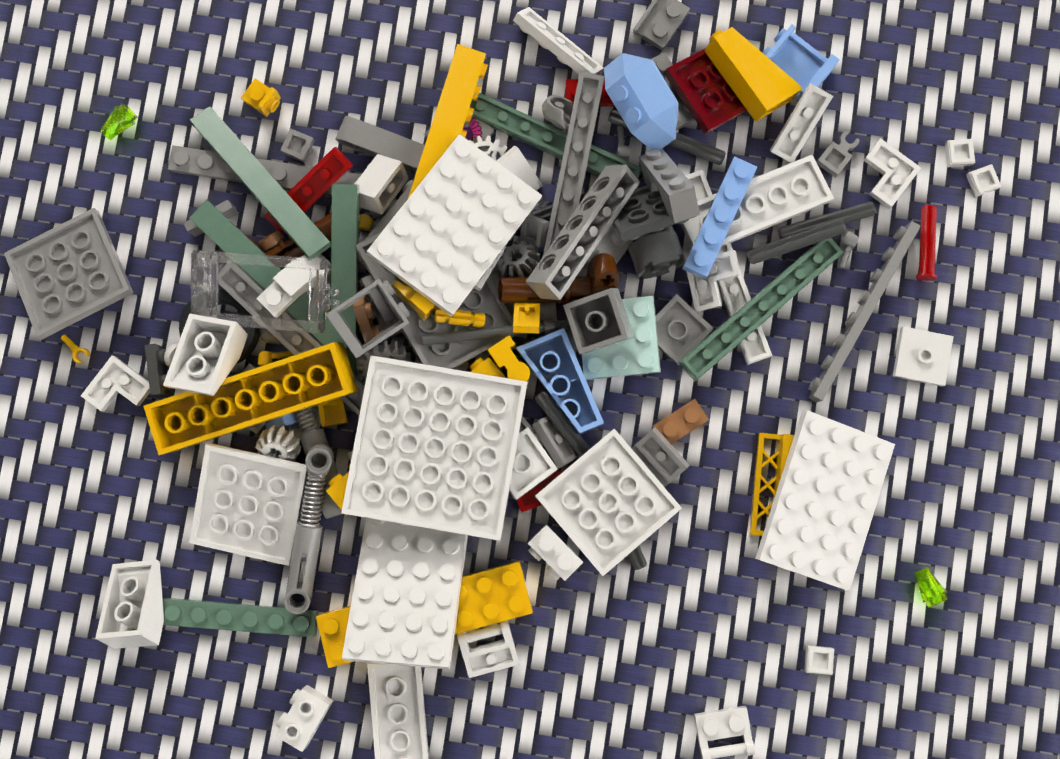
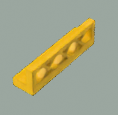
M758 433L750 535L763 536L764 531L756 530L757 519L764 513L769 517L770 513L768 510L772 507L773 502L765 508L759 501V494L768 488L773 494L774 501L794 435ZM764 439L778 440L777 452L772 456H769L764 450ZM763 455H764L767 460H765V461L762 463ZM777 456V460H776V464H775V462H774L772 459ZM770 462L776 471L775 477L767 482L761 475L762 467ZM762 481L765 485L760 488V482ZM758 505H759L760 508L762 509V511L759 512V513H758Z

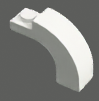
M322 254L311 261L306 255H303L281 270L273 278L275 281L256 299L277 318L307 290L313 287H319L322 290L331 282V263Z

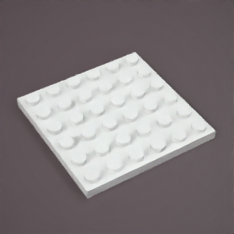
M371 355L341 513L500 541L528 382Z

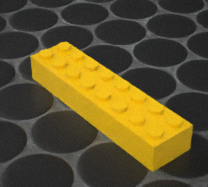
M333 342L228 377L223 381L214 396L186 391L144 405L143 407L158 455H163L359 391L344 343Z
M520 560L462 576L455 634L533 613ZM351 606L328 611L316 616L328 668L354 662L342 659Z

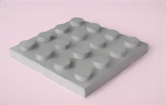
M95 208L4 253L35 334L41 340L133 293L100 213Z

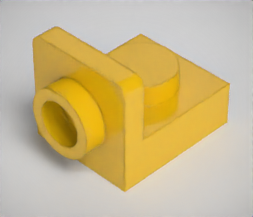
M255 78L241 99L267 117L270 112L272 113L278 108L281 97L276 89L267 87Z
M514 303L513 333L539 334L540 303Z

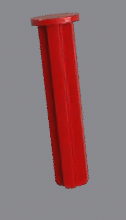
M924 205L921 209L919 274L916 275V279L922 281L937 279V275L934 274L937 207L934 205Z

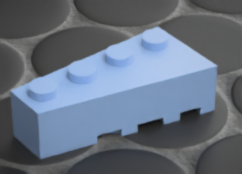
M564 328L516 347L517 352L579 434L604 424Z

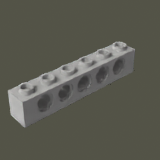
M627 165L605 166L526 280V283L541 299L561 300L639 185L640 181Z

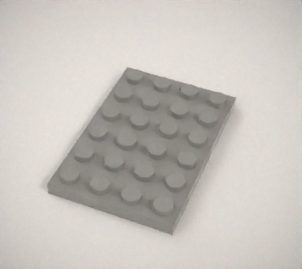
M381 233L355 245L358 255L374 281L380 278L383 282L388 280L392 284L397 280L407 286L401 279L366 254L367 250ZM489 277L480 292L473 288L457 309L471 311V314H475V312L484 313L485 324L482 328L473 327L472 324L462 326L448 324V321H445V323L435 322V310L424 321L405 301L396 294L392 295L398 304L403 302L411 314L407 317L410 323L401 328L421 364L455 369L488 351L487 349L506 338L498 337L422 346L421 335L513 326L514 319L505 304L499 302L498 292ZM383 296L395 320L399 321L400 319Z

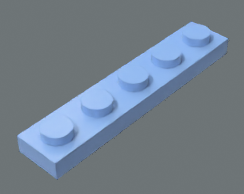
M734 156L686 259L683 270L706 280L757 166Z

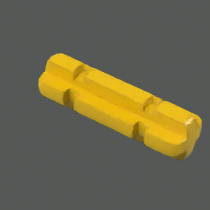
M437 307L434 313V321L438 323L448 321V324L462 326L472 324L473 327L482 328L485 324V314L480 312L471 314V311L457 310L451 317Z

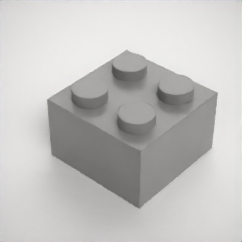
M610 288L563 305L579 354H586L634 338L618 288Z

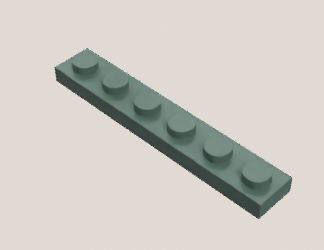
M162 598L163 625L303 637L316 636V616L318 615V610L307 609L304 613L293 614L286 610L285 607Z

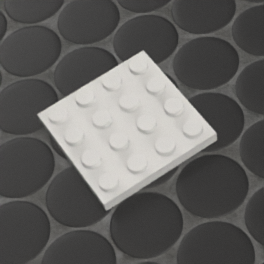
M615 429L610 431L535 495L602 576L682 509Z
M213 443L206 444L189 543L289 566L296 523L300 520L307 481L306 477H308L306 465Z

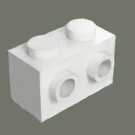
M379 154L375 156L354 183L359 185V207L379 214L384 213L409 179L402 161Z
M547 525L528 542L531 546L528 551L538 561L543 558L550 565L547 571L556 580L561 577L565 581L583 563Z
M308 685L302 690L297 689L289 702L292 704L288 714L284 712L276 724L279 730L275 736L303 752L309 745L334 700Z

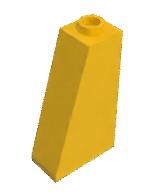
M733 27L724 32L718 30L709 38L710 43L704 49L705 53L755 122L791 102L802 90V87Z

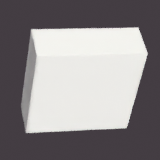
M973 139L949 140L945 143L947 167L970 166L975 163Z
M992 164L966 174L975 197L1001 188Z
M806 645L804 671L806 673L833 675L834 648Z

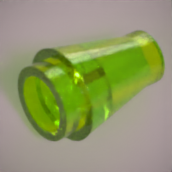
M121 103L119 107H114L100 131L104 136L112 140L133 126L138 117L127 105Z
M929 567L914 573L923 603L926 602L928 608L948 600L945 594L947 591L932 574Z

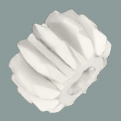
M273 425L269 429L262 431L255 448L258 449V454L295 462L301 452L300 438L293 436L294 430L286 431L284 425L280 428Z

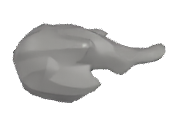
M557 95L547 97L542 104V112L545 119L558 129L568 131L573 109L572 101Z

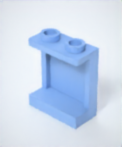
M792 24L787 30L783 28L774 39L776 44L772 49L767 47L762 53L802 87V90L794 98L799 102L809 83L819 87L835 68L839 59L833 54L827 59L794 33L796 27Z

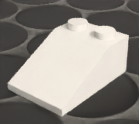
M189 314L163 385L168 388L214 396L239 360L248 334L237 322Z
M149 560L113 564L95 639L114 649L159 645L164 623L160 561Z

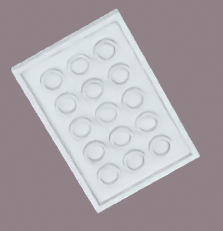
M459 134L373 242L366 254L452 317L539 202L542 195Z
M802 410L755 559L850 591L895 444L808 410Z
M366 518L342 659L345 661L450 670L468 535Z

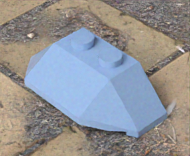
M622 53L604 68L605 90L631 134L649 149H662L676 139L679 103L652 59Z

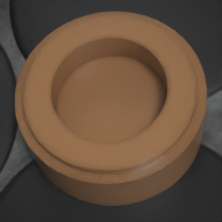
M275 230L260 240L258 245L265 252L280 242L284 236L279 230Z

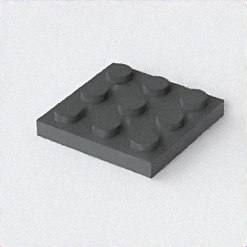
M647 186L635 189L612 225L622 241H631L650 232H659L665 227L674 224H683L689 219L674 223L666 212L659 190L651 192Z

